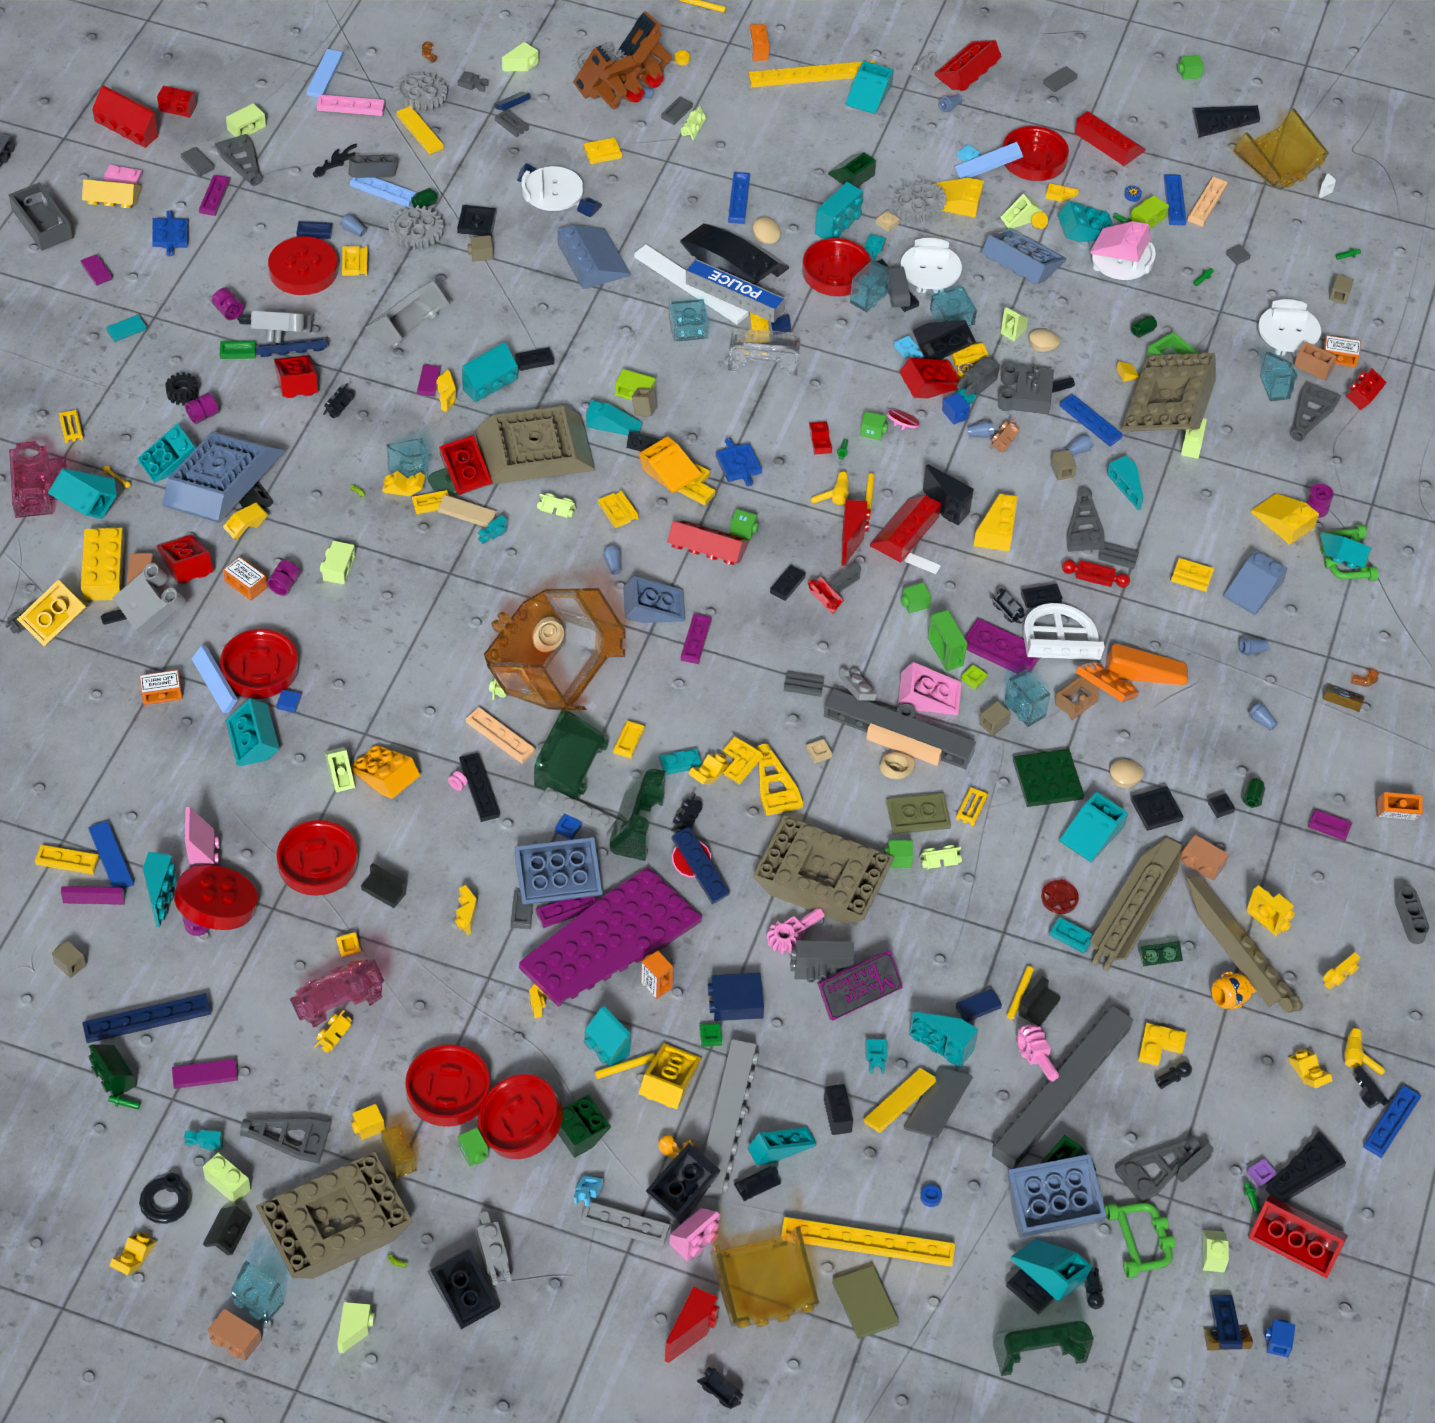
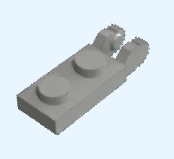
M846 668L840 669V679L857 700L875 701L877 694L860 676V671L857 668H852L850 675Z

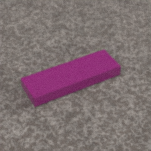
M213 175L199 207L200 214L216 216L230 184V177Z
M693 614L681 654V661L699 664L712 617Z
M61 887L63 903L124 905L125 903L122 887Z
M594 896L557 901L537 908L536 914L542 927L546 928L579 916L597 902V899Z
M235 1059L172 1067L173 1087L177 1089L237 1081Z

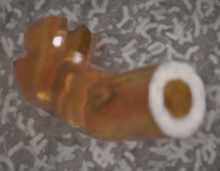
M428 41L422 44V56L434 63L437 60V56L431 52L433 44Z
M1370 670L1369 674L1365 677L1353 675L1351 684L1369 687L1378 681L1379 672L1377 670Z

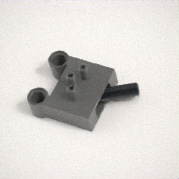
M1007 362L1003 364L1000 379L1004 385L1017 383L1016 392L1011 388H1002L999 393L998 407L1003 411L1016 410L1049 415L1052 393L1074 387V379L1067 378L1053 382L1054 369L1016 365L1013 362Z

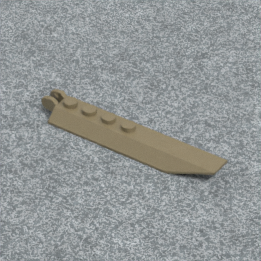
M1166 837L1140 857L1090 940V943L1097 951L1092 961L1093 965L1099 964L1102 955H1105L1109 958L1105 962L1103 970L1108 972L1114 960L1127 959L1176 877L1184 845Z
M1201 876L1188 877L1187 882L1198 917L1243 975L1247 977L1268 1007L1279 1003L1284 1011L1288 1013L1301 1011L1303 1003L1299 996H1294L1289 986L1283 982L1277 971L1268 963L1264 954L1257 949L1253 940L1246 935Z

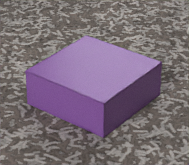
M1265 1159L1253 1165L1247 1171L1248 1175L1260 1189L1269 1184L1277 1175V1172Z

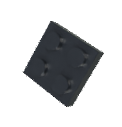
M462 205L457 233L490 236L495 221L496 208Z
M1168 786L1134 795L1131 798V802L1147 831L1183 821L1184 816Z

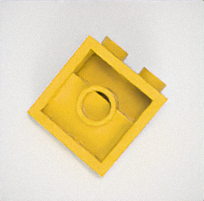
M1259 885L1253 889L1246 912L1273 935L1278 936L1281 932H1287L1292 925L1289 921L1295 916L1293 911L1294 905L1287 898L1280 894L1273 898L1267 890H1264Z

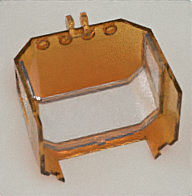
M599 588L545 589L522 602L511 618L505 612H499L497 616L499 620L495 619L491 623L493 629L499 634L484 653L488 669L506 695L549 710H587L585 706H574V704L608 657H625V649H622L623 638L626 637V630ZM546 617L557 618L564 629L562 642L553 651H539L534 646L532 639L537 623Z

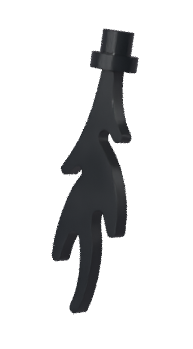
M357 144L350 145L341 154H339V149L335 150L331 156V163L325 160L322 167L318 166L315 168L313 176L315 178L322 177L324 171L343 166V161L355 156V152L347 153L356 148Z

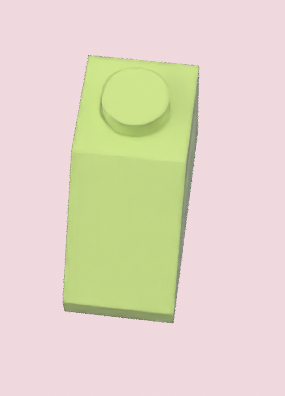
M523 42L502 57V70H530L539 63L538 50Z
M1023 194L1000 218L1008 228H1015L1031 223L1033 214L1042 212L1034 199Z
M1006 307L1003 314L1001 334L1016 341L1026 331L1028 317Z
M341 747L325 751L327 766L335 792L355 788L347 750Z
M1203 1230V1270L1225 1272L1229 1261V1243L1225 1232Z
M344 1302L337 1343L339 1353H344L369 1334V1327L374 1326L375 1313H371L370 1304Z

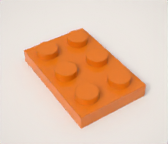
M1097 662L1081 665L1075 672L1121 702L1135 699L1139 691L1134 689L1135 686L1133 684L1121 681L1117 674L1107 672L1103 669L1104 666Z

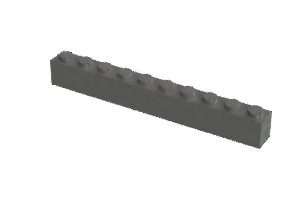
M1114 1006L1109 1011L1105 1010L1099 1018L1100 1022L1097 1025L1093 1024L1089 1029L1088 1036L1085 1039H1080L1074 1053L1070 1052L1066 1056L1063 1066L1056 1068L1059 1078L1053 1082L1047 1079L1041 1087L1042 1091L1038 1095L1034 1094L1029 1101V1106L1026 1109L1022 1108L1018 1113L1015 1123L1011 1122L1007 1126L1005 1135L1002 1138L999 1136L992 1146L994 1148L992 1157L1008 1168L1015 1169L1131 1030L1133 1019Z

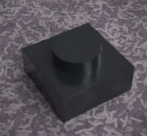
M1226 793L1210 798L1208 801V805L1216 818L1234 813L1235 807Z

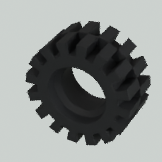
M182 372V375H179V373H176V376L171 375V379L168 378L165 383L167 398L173 404L175 402L176 405L182 403V406H184L186 402L193 399L196 400L199 396L197 379L194 376L191 377L189 373L187 375L185 372ZM181 387H186V388H188V389L183 390V391L177 390L178 388H181Z

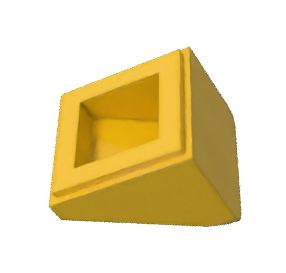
M1118 362L1116 370L1123 382L1140 377L1133 364Z
M356 932L335 938L341 957L361 952Z

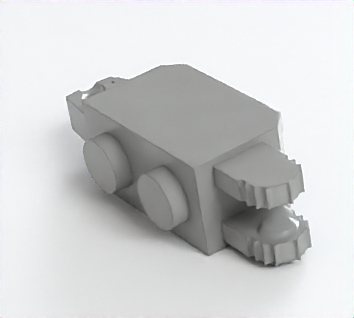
M488 1211L479 1213L481 1225L477 1226V1238L487 1275H490L492 1284L497 1285L498 1277L496 1273L503 1271L504 1279L506 1282L511 1281L509 1260L499 1224L496 1221H490Z

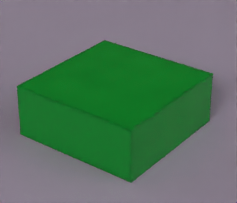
M720 1023L699 1025L701 1047L722 1045Z

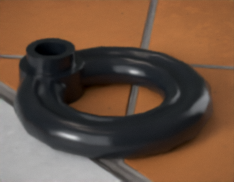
M169 1173L165 1177L155 1179L145 1186L140 1195L139 1205L141 1212L148 1220L154 1223L168 1224L177 1221L185 1215L190 1207L191 1195L189 1188L181 1181L180 1176L176 1173ZM166 1189L168 1192H175L177 1194L178 1203L173 1209L159 1211L154 1208L152 1199L160 1190Z

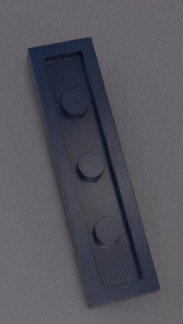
M324 337L256 345V353L261 357H269L272 353L287 355L290 351H296V353H305L308 349L322 351L327 347V340Z
M687 827L672 835V841L711 904L729 896V890L691 829Z

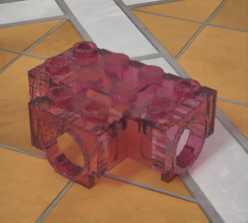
M36 441L16 443L15 449H9L12 506L15 518L53 514L52 500L58 499L49 495L48 491L61 469H68L66 457L57 456V458L49 459L46 445L40 446ZM29 448L39 452L36 456L30 458L18 454L21 450Z
M357 959L348 963L344 968L339 966L331 970V973L321 977V980L317 981L314 979L307 982L305 986L295 991L296 995L291 997L290 1001L299 1020L305 1019L314 1028L327 1020L324 1011L349 1001H353L354 1005L367 1000L369 1006L373 1005L382 998V983L385 980L375 959L371 961L367 959L359 961Z

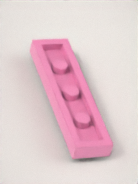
M320 94L317 102V111L383 116L385 100Z

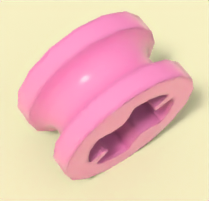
M455 771L453 776L448 778L449 784L458 791H461L463 786L468 783L467 778L458 771Z

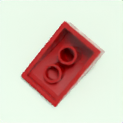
M309 355L274 359L282 397L294 398L296 395L311 396L313 393H318L316 371Z
M909 358L899 372L914 398L928 399L958 390L957 384L961 380L949 360Z
M474 435L439 446L444 467L458 495L492 484Z
M845 500L841 566L847 564L864 540L865 532L869 531V521L866 520H870L871 509H867V501Z
M192 535L157 545V550L170 574L178 584H185L192 579L204 578L208 574L213 573L209 552Z
M693 1287L666 1341L665 1362L670 1363L705 1337L710 1328H715L720 1308L717 1306V1296Z

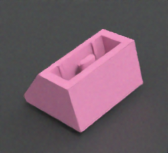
M700 1208L670 1234L669 1245L687 1262L692 1257L696 1258L708 1243L712 1244L718 1238L720 1214L716 1211Z

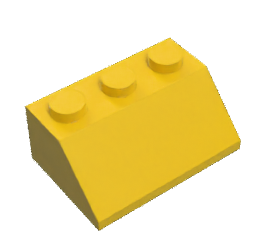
M83 179L82 200H86L87 204L92 205L104 202V206L114 207V203L121 204L123 208H131V205H137L142 185Z

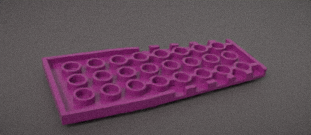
M647 867L604 895L519 962V969L560 1007L563 1001L569 998H576L579 992L594 988L595 983L601 980L606 981L611 978L613 973L617 971L622 972L628 968L629 964L633 962L638 963L647 955L659 951L699 924L702 917Z

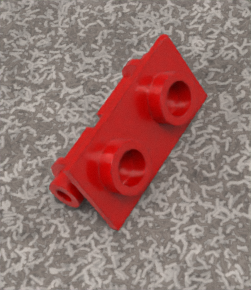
M821 576L818 580L809 581V591L833 614L844 600Z

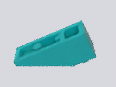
M591 400L586 412V427L627 436L629 431L639 434L642 428L641 421L608 403Z
M1126 455L1109 463L1107 475L1134 507L1140 510L1144 497L1136 463Z
M808 1127L760 1132L747 1149L756 1165L780 1161L815 1147L817 1143Z

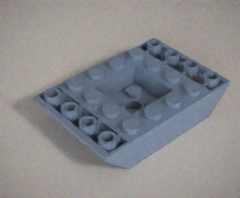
M211 432L168 477L162 504L170 509L220 523L284 451L283 449L229 434Z

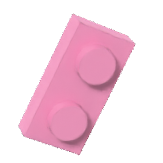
M109 165L104 179L109 182L138 185L142 177V170Z

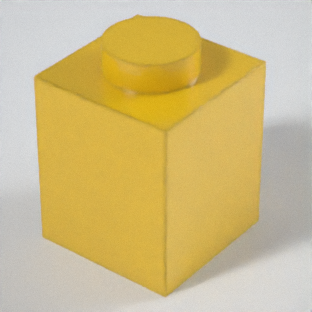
M376 1104L352 1113L353 1122H350L354 1134L358 1133L361 1141L385 1131L384 1120Z

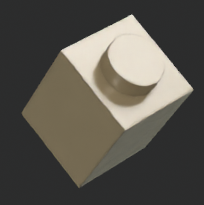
M491 235L470 237V244L467 245L468 255H472V261L493 260Z
M1337 274L1329 300L1346 304L1354 279Z
M636 389L632 395L634 414L642 417L652 416L657 408L654 389Z
M1070 450L1052 453L1050 465L1057 481L1074 478L1077 465Z
M997 701L981 713L979 725L994 736L1009 724L1011 712Z
M68 940L64 944L57 946L52 952L54 964L69 978H72L86 967L84 955Z

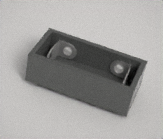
M40 182L8 194L12 211L41 251L73 238L69 221Z

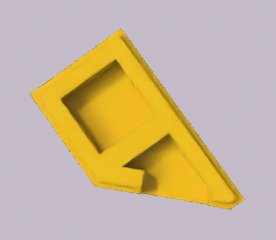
M1049 183L1045 199L1063 202L1078 196L1079 189Z

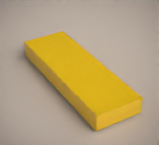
M41 844L35 863L36 865L94 875L100 857L99 854Z

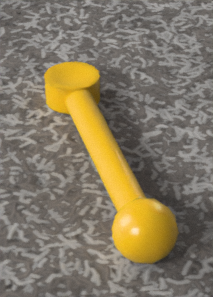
M110 466L103 467L104 473L111 474L124 484L125 488H130V482L124 481L111 471Z

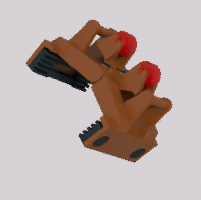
M644 11L618 49L619 51L622 50L621 53L624 52V55L627 54V56L615 62L609 61L610 57H608V54L605 55L606 51L603 52L604 49H601V45L594 48L573 81L585 99L588 97L593 99L601 97L612 109H617L622 98L634 103L642 99L644 90L638 79L648 87H659L664 79L662 75L664 68L672 60L671 55L658 42L662 36L659 31L661 24ZM651 54L659 58L661 62L658 63V60H655Z

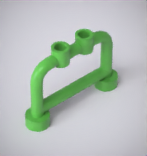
M1362 524L1356 525L1355 529L1333 530L1328 533L1343 537L1351 536L1352 540L1360 543L1359 539L1366 538V527ZM1323 544L1320 545L1321 554H1325ZM1327 556V558H1324L1325 568H1330L1333 575L1339 579L1368 578L1369 581L1378 580V569L1376 566L1367 568V564H1365L1364 568L1360 567V571L1341 572L1338 569V563L1333 562L1331 557Z
M1146 1202L1116 1206L1115 1203L1105 1204L1106 1218L1108 1221L1118 1219L1131 1260L1124 1261L1123 1265L1124 1273L1128 1279L1137 1277L1138 1272L1167 1267L1172 1262L1173 1253L1171 1248H1175V1239L1173 1235L1167 1236L1165 1229L1169 1228L1168 1219L1166 1216L1160 1217L1157 1208ZM1139 1211L1150 1213L1153 1229L1157 1232L1160 1249L1164 1252L1163 1259L1141 1262L1125 1214Z

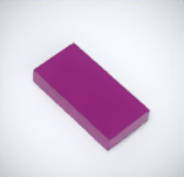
M97 254L81 260V265L96 286L112 280L111 274Z
M423 365L417 395L435 396L437 379L441 371L440 366Z
M1315 809L1308 828L1346 841L1352 822Z

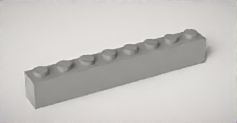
M733 1039L731 1041L704 1156L721 1171L704 1196L721 1200L723 1192L727 1193L729 1180L726 1178L728 1173H732L734 1161H731V1156L736 1155L738 1143L735 1142L736 1136L740 1137L742 1124H739L740 1118H745L747 1106L743 1105L745 1100H749L751 1088H748L749 1082L753 1083L755 1070H752V1067L757 1065L759 1053L756 1052V1044Z

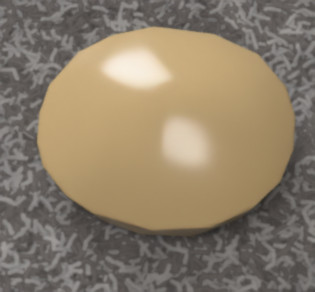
M760 217L753 223V235L759 242L774 244L779 240L780 229L773 219Z
M1036 329L1029 335L1031 347L1039 352L1051 351L1061 343L1059 335L1047 329Z
M543 618L537 623L533 631L532 639L534 646L541 652H550L556 649L564 637L563 626L557 618Z
M889 753L883 757L879 768L881 773L887 778L897 780L909 776L914 770L915 762L906 754Z
M1122 759L1115 761L1111 765L1110 776L1116 786L1130 788L1140 783L1143 779L1144 771L1138 763Z

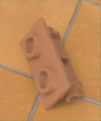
M1014 417L1009 422L1005 421L999 428L1001 432H997L991 439L993 443L989 447L990 449L995 446L999 452L1006 451L1011 441L1019 433V426L1012 423L1015 419Z

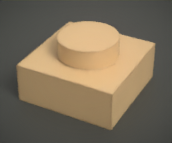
M888 210L876 218V224L887 232L900 223V219Z
M824 739L806 745V750L814 764L832 758V752Z

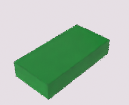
M220 341V359H256V341Z

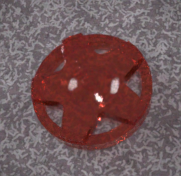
M1060 879L1051 881L1044 886L1041 900L1049 911L1056 914H1067L1076 908L1079 894L1073 885L1066 880ZM1045 893L1049 896L1047 901L1045 898ZM1075 900L1074 904L1071 906L1070 901Z

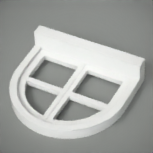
M1049 603L1034 608L1025 619L1023 636L1027 657L1101 659L1105 648L1104 642H1099L1095 624L1079 609L1066 604ZM1053 614L1055 627L1034 626V623L1040 617ZM1061 614L1075 619L1083 628L1063 627ZM1033 631L1056 632L1058 640L1035 639ZM1064 632L1087 633L1088 641L1065 640Z

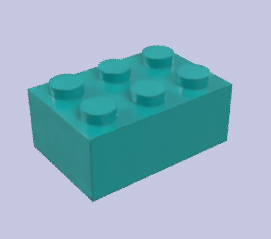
M846 182L817 209L815 234L823 239L839 238L843 231L849 229L852 223L861 217L863 191Z

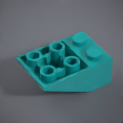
M863 61L856 74L845 105L876 115L892 86L894 69Z
M1068 201L1058 214L1066 238L1077 242L1095 241L1103 228L1113 226L1108 212Z
M177 423L141 454L137 460L151 480L156 483L168 478L198 445L189 432Z
M66 468L61 469L48 491L49 495L83 515L103 519L117 496L114 479Z
M1096 792L1082 807L1059 842L1091 863L1125 827L1128 812Z
M148 852L143 872L155 923L160 928L162 920L166 919V907L172 901V889L177 886L178 875L175 873L176 864L173 863L172 855Z
M914 1012L909 1035L916 1042H921L929 1047L932 1052L946 1058L949 1063L961 1068L975 1049L979 1029L961 1018Z
M1035 1239L1010 1257L1014 1263L1058 1302L1081 1286L1093 1267L1077 1252Z

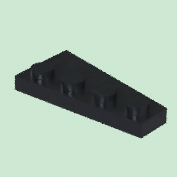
M1258 105L1194 108L1193 111L1198 138L1259 123L1261 119Z
M1319 1131L1310 1143L1308 1142L1303 1147V1150L1266 1186V1191L1270 1196L1286 1202L1345 1167L1346 1161Z

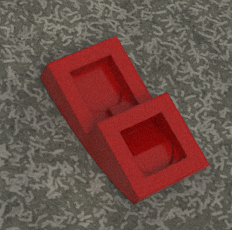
M827 421L809 423L814 455L832 453Z

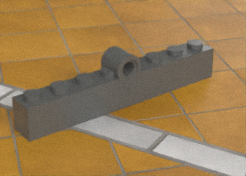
M833 689L825 704L824 717L866 733L870 723L940 748L942 749L941 761L965 770L975 751L976 741L916 719V710L910 704H902L897 708V711H893L866 700H857L854 696Z

